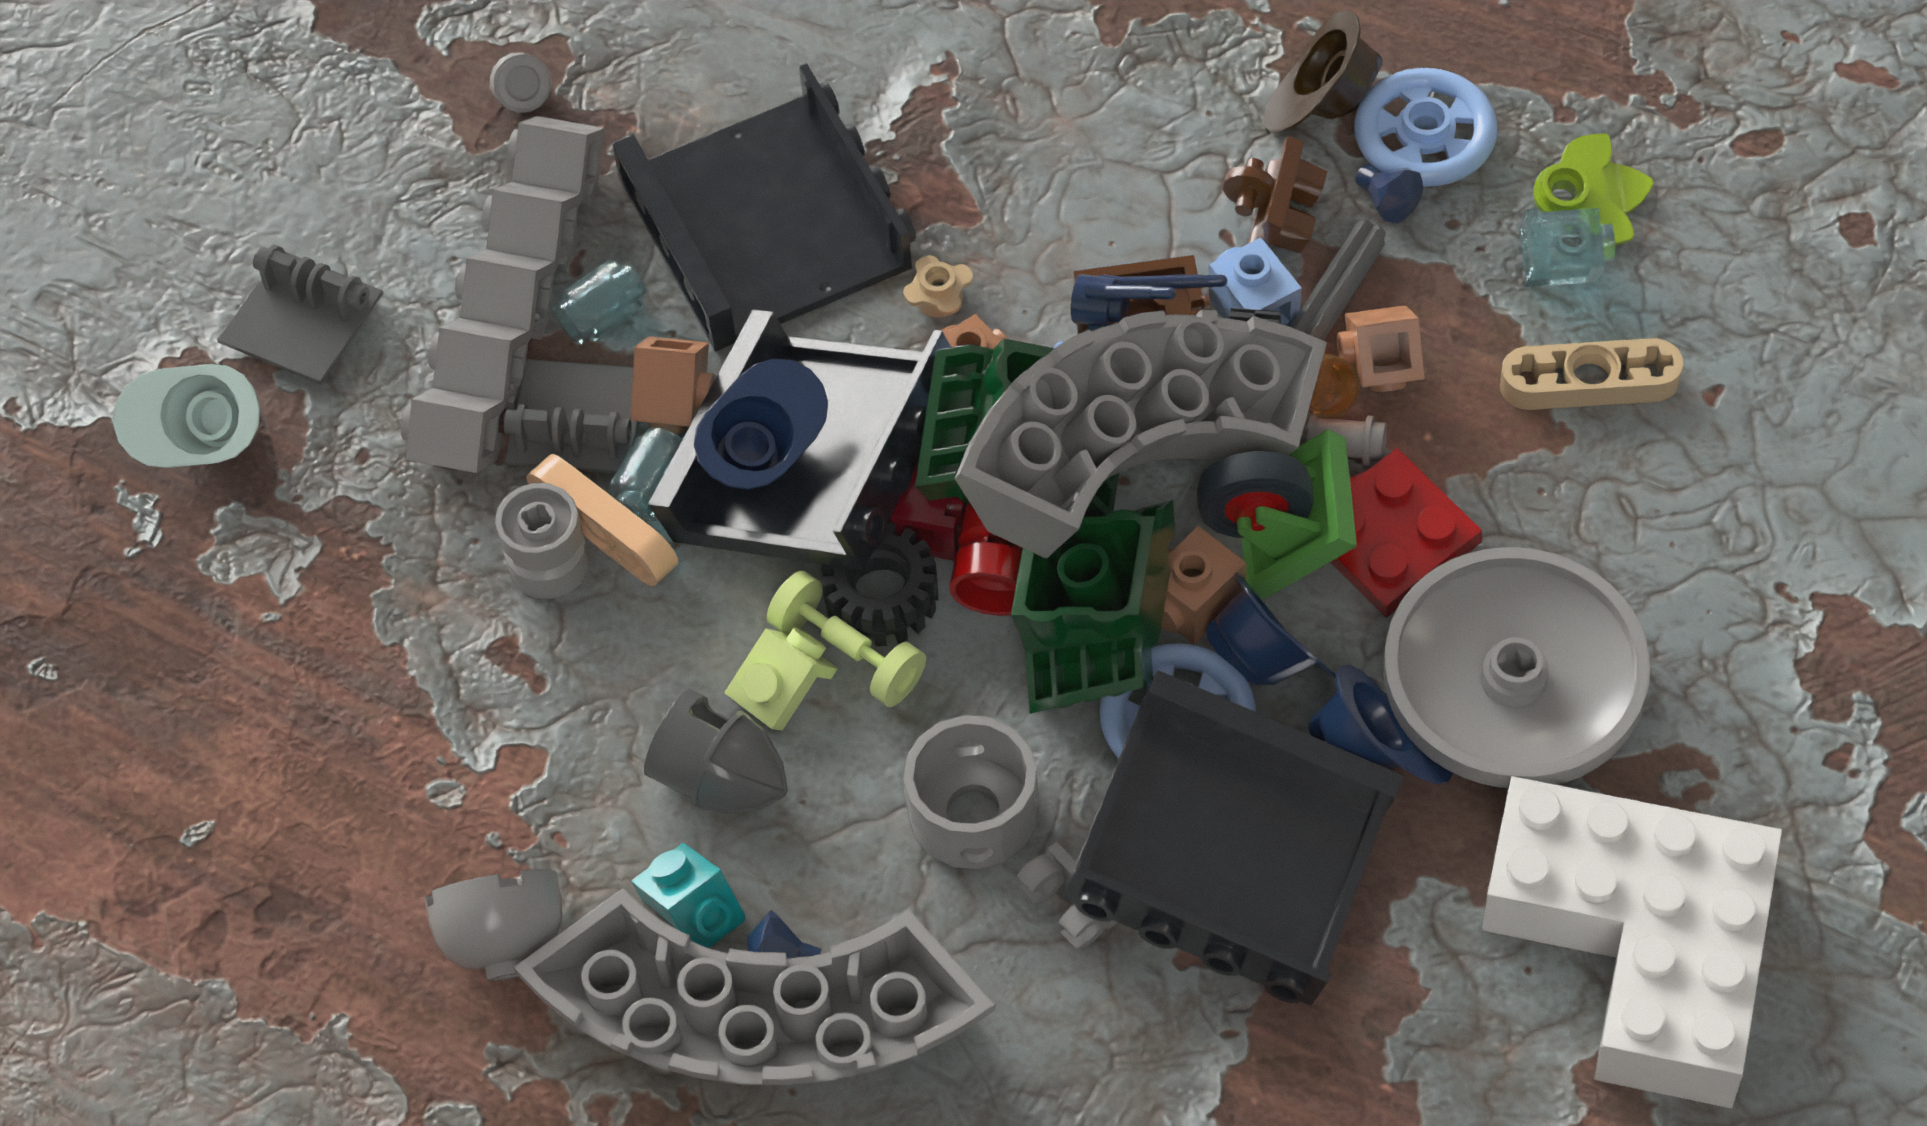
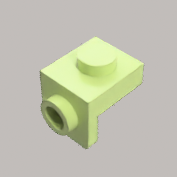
M794 627L790 633L765 628L724 693L771 729L783 731L816 678L831 680L838 668L822 656L826 647L805 631Z

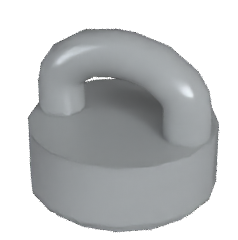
M522 52L510 53L502 57L493 67L489 87L495 99L503 107L518 113L531 112L539 108L548 98L551 89V78L546 66L536 57Z

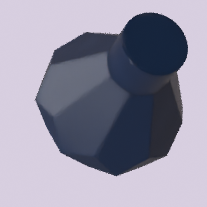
M1366 164L1359 169L1356 175V184L1369 191L1374 206L1384 221L1391 223L1403 221L1415 210L1420 202L1423 192V181L1420 172L1409 168L1381 171L1370 164Z
M770 910L747 936V951L786 953L787 959L819 955L822 948L801 942L773 910Z

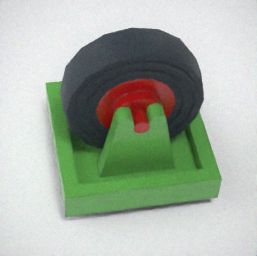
M1329 429L1300 445L1289 456L1267 451L1233 454L1214 462L1201 474L1197 486V504L1203 522L1217 533L1234 538H1242L1243 560L1247 562L1246 581L1262 599H1266L1357 547L1346 438Z

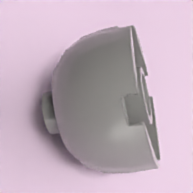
M551 869L520 871L523 883L518 885V881L515 878L500 879L499 874L457 882L433 890L432 896L425 895L424 900L428 923L435 944L449 961L461 968L485 969L487 981L519 977L515 973L514 966L558 935L562 921V896L557 871Z

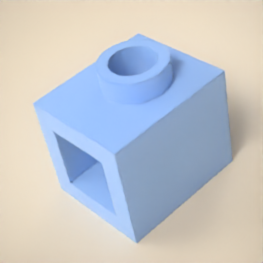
M1261 237L1243 247H1233L1226 250L1216 261L1209 264V275H1225L1228 280L1227 284L1223 287H1209L1210 302L1222 318H1229L1230 308L1281 311V324L1290 327L1300 312L1301 286Z

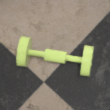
M798 571L791 575L772 598L767 611V622L780 632L790 633L794 627L800 629L809 620L822 629V638L852 659L860 661L864 658L877 667L870 685V694L887 707H893L903 701L916 686L926 665L925 653L909 642H903L892 649L886 657L882 656L871 648L872 641L839 617L832 616L829 619L816 610L823 593L822 583L806 571Z

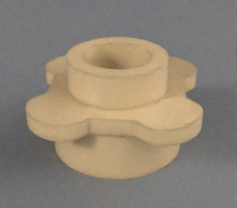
M935 256L920 258L915 264L917 274L913 282L904 287L905 301L911 306H917L920 311L931 317H946L959 311L963 302V289L973 282L971 269L964 264L951 266L945 262H939ZM934 283L944 284L942 286H933Z

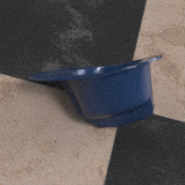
M771 359L754 364L737 377L719 399L705 412L697 424L693 447L699 464L711 478L719 481L725 487L749 490L768 486L792 467L815 441L825 425L829 402L823 383L811 369L794 360Z
M1236 572L1235 576L1242 588L1208 625L1206 630L1207 639L1219 656L1232 665L1247 682L1256 685H1275L1316 664H1319L1336 679V674L1284 629L1252 586L1239 572Z
M1341 665L1336 672L1338 690L1311 718L1308 724L1311 736L1389 770L1401 766L1423 781L1437 785L1449 782L1453 772L1431 760L1410 740L1399 725L1391 709L1387 694L1362 670L1352 665Z

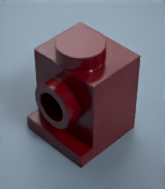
M918 461L912 473L909 488L901 495L891 515L892 523L896 524L897 536H901L907 527L916 532L917 543L922 539L930 546V556L934 555L936 558L954 561L955 555L959 551L957 526H961L966 505L957 496L929 501L915 487Z

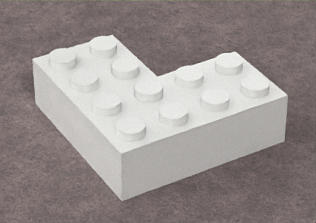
M1511 776L1487 894L1482 931L1616 958L1594 1080L1732 1109L1743 1075L1782 829Z

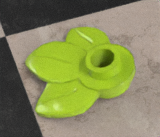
M1589 134L1580 136L1567 144L1560 163L1547 167L1538 175L1533 187V200L1538 210L1544 216L1558 222H1569L1583 239L1595 244L1620 245L1631 241L1634 237L1632 224L1626 214L1636 209L1646 199L1654 181L1651 177L1634 168L1610 162L1612 147L1608 134ZM1564 189L1572 194L1573 199L1569 201L1560 200L1553 196L1552 192Z

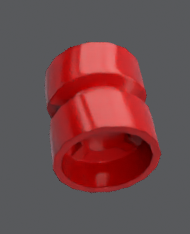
M969 502L963 512L958 538L960 550L954 559L949 585L950 594L956 602L969 610L994 616L1011 615L1023 547L988 532Z

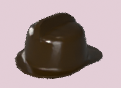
M1340 11L1329 17L1316 31L1301 58L1278 85L1270 97L1264 112V125L1270 132L1282 133L1292 129L1311 114L1327 119L1344 117L1357 109L1378 75L1383 59L1379 53L1360 38V21L1352 11Z

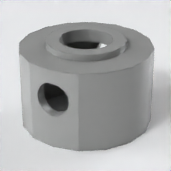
M970 715L941 721L919 736L906 757L903 781L907 813L914 838L931 857L951 867L982 869L1004 863L1022 850L1036 829L1039 810L1037 767L1030 745L1013 727L991 717ZM965 740H972L981 744L975 747H955ZM969 791H982L992 796L999 807V813L996 818L976 824L952 822L949 818L948 810L950 804L957 796Z

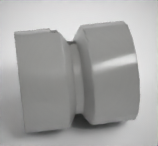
M550 483L528 484L517 488L504 498L497 509L495 525L512 583L522 593L538 599L557 598L570 593L578 587L588 573L589 555L574 499L564 489Z

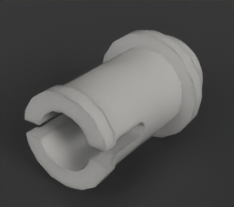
M1368 415L1366 421L1310 416L1307 441L1329 429L1346 438L1347 456L1349 458H1360L1363 465L1368 466L1371 465L1372 460H1382L1384 458L1387 441V423L1375 422V416Z

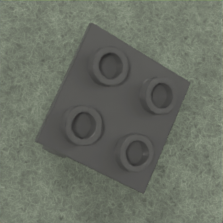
M272 245L269 248L262 246L256 251L253 258V268L260 271L261 277L219 335L217 342L322 384L383 295V290L363 283L359 277L354 275L348 277L335 272L326 264H315V261L311 258H300L287 253L278 245Z
M527 359L516 410H507L505 413L504 432L510 435L505 464L537 467L550 454H555L578 471L628 475L638 421H631L633 367Z

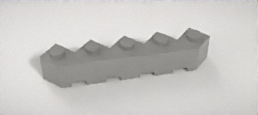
M536 116L519 122L518 129L512 132L507 150L508 163L514 165L512 182L493 189L492 196L487 197L482 211V229L488 231L486 249L467 257L466 263L460 266L457 274L455 294L457 299L462 300L460 318L440 327L439 332L435 333L431 340L428 363L431 369H435L433 388L413 398L411 403L406 406L402 416L401 437L407 440L405 460L478 473L497 461L504 442L503 434L498 432L500 416L505 408L515 410L517 407L527 363L528 342L530 339H542L556 301L554 293H552L554 273L556 270L567 271L581 234L579 226H577L579 205L581 203L591 205L598 188L605 128Z

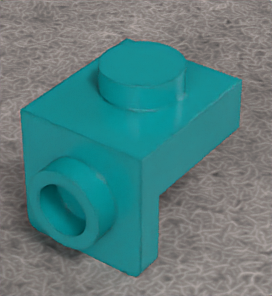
M684 842L674 850L659 855L653 860L647 870L631 881L644 903L669 921L675 929L689 935L691 942L706 948H710L745 921L746 915L722 871Z

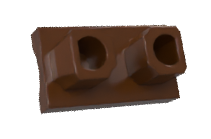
M1287 136L1283 142L1280 158L1270 161L1265 171L1263 170L1264 162L1262 160L1250 158L1247 160L1246 166L1232 168L1226 173L1223 191L1230 201L1236 203L1235 212L1241 216H1250L1253 208H1256L1247 244L1261 237L1268 247L1272 244L1282 249L1301 253L1310 241L1315 226V216L1290 207L1289 202L1291 199L1312 208L1321 195L1328 171L1300 159L1304 145L1303 141Z

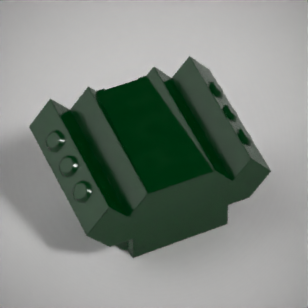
M1003 338L994 349L967 344L936 350L915 487L929 501L957 496L966 506L969 504V500L956 482L955 477L971 439L987 412L1015 379L1038 360L1048 355L1054 348ZM1119 473L1111 476L1100 485L1089 503L1084 517H1104L1114 511Z
M1173 500L1136 510H1116L1104 517H1083L1079 529L1048 558L1023 548L1011 616L1018 628L1025 651L1029 714L1053 708L1063 709L1080 702L1089 703L1101 697L1119 696L1128 691L1144 688L1153 679L1151 648L1160 639L1170 575L1168 542L1176 536Z

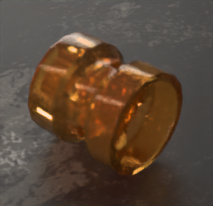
M1324 351L1308 412L1325 419L1338 418L1346 414L1355 405L1360 394V378L1357 369L1349 361Z

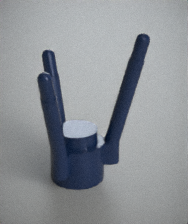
M1079 274L1074 283L1071 296V320L1073 323L1088 325V330L1090 329L1092 332L1101 327L1113 325L1114 322L1119 323L1124 317H1127L1130 299L1171 300L1176 296L1175 289L1223 287L1227 284L1228 280L1225 275L1203 274L1137 277Z

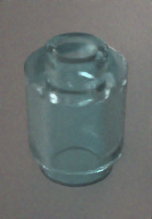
M609 259L561 292L562 299L553 305V312L565 333L576 344L582 345L589 339L597 342L644 309L642 295L646 293V287L640 275L630 264L624 263L620 266L614 260Z
M647 429L643 436L635 438L607 489L608 494L644 522L659 521L648 503L682 439L665 429Z

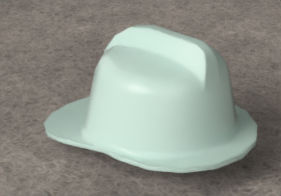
M205 364L163 368L140 374L124 387L115 403L113 425L118 442L127 453L148 466L171 468L214 464L235 458L250 445L259 428L261 408L255 388L245 375L229 366Z

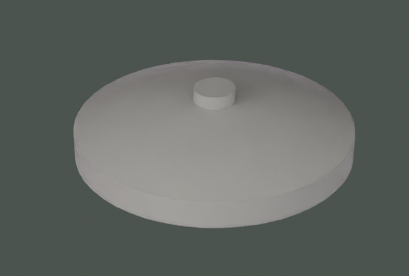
M1501 547L1471 552L1454 558L1426 574L1411 588L1399 604L1391 620L1386 637L1383 671L1386 694L1391 709L1406 735L1424 754L1445 769L1463 778L1493 787L1509 788L1511 776L1554 785L1569 782L1595 770L1619 751L1631 736L1643 711L1650 679V657L1646 637L1634 611L1623 596L1600 575L1580 563L1555 553L1530 548Z

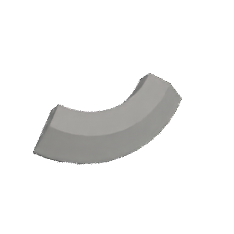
M1200 310L1196 315H1165L1164 311L1140 313L1124 317L1117 324L1101 327L1092 332L1089 329L1055 347L1048 355L1023 372L1006 389L987 412L971 439L955 480L988 532L1044 558H1048L1079 529L1086 509L1100 485L1111 476L1128 468L1151 461L1173 458L1219 461L1233 454L1251 451L1278 452L1289 456L1299 447L1327 342L1292 327L1254 316L1248 321L1217 317V310Z
M622 888L514 966L515 973L546 1005L574 1027L611 1049L661 1069L694 1078L735 1084L792 1085L831 1081L875 1071L920 1055L958 1036L995 1011V1004L909 909L887 924L865 935L830 946V952L787 959L786 953H761L730 949L729 953H724L691 942L689 935L658 919Z

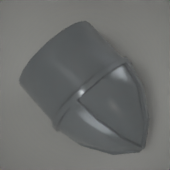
M692 689L683 692L664 716L652 739L644 763V775L688 797L693 805L722 814L761 810L782 799L788 792L784 763L767 732L742 711H737L729 719L713 711L709 706L708 698Z

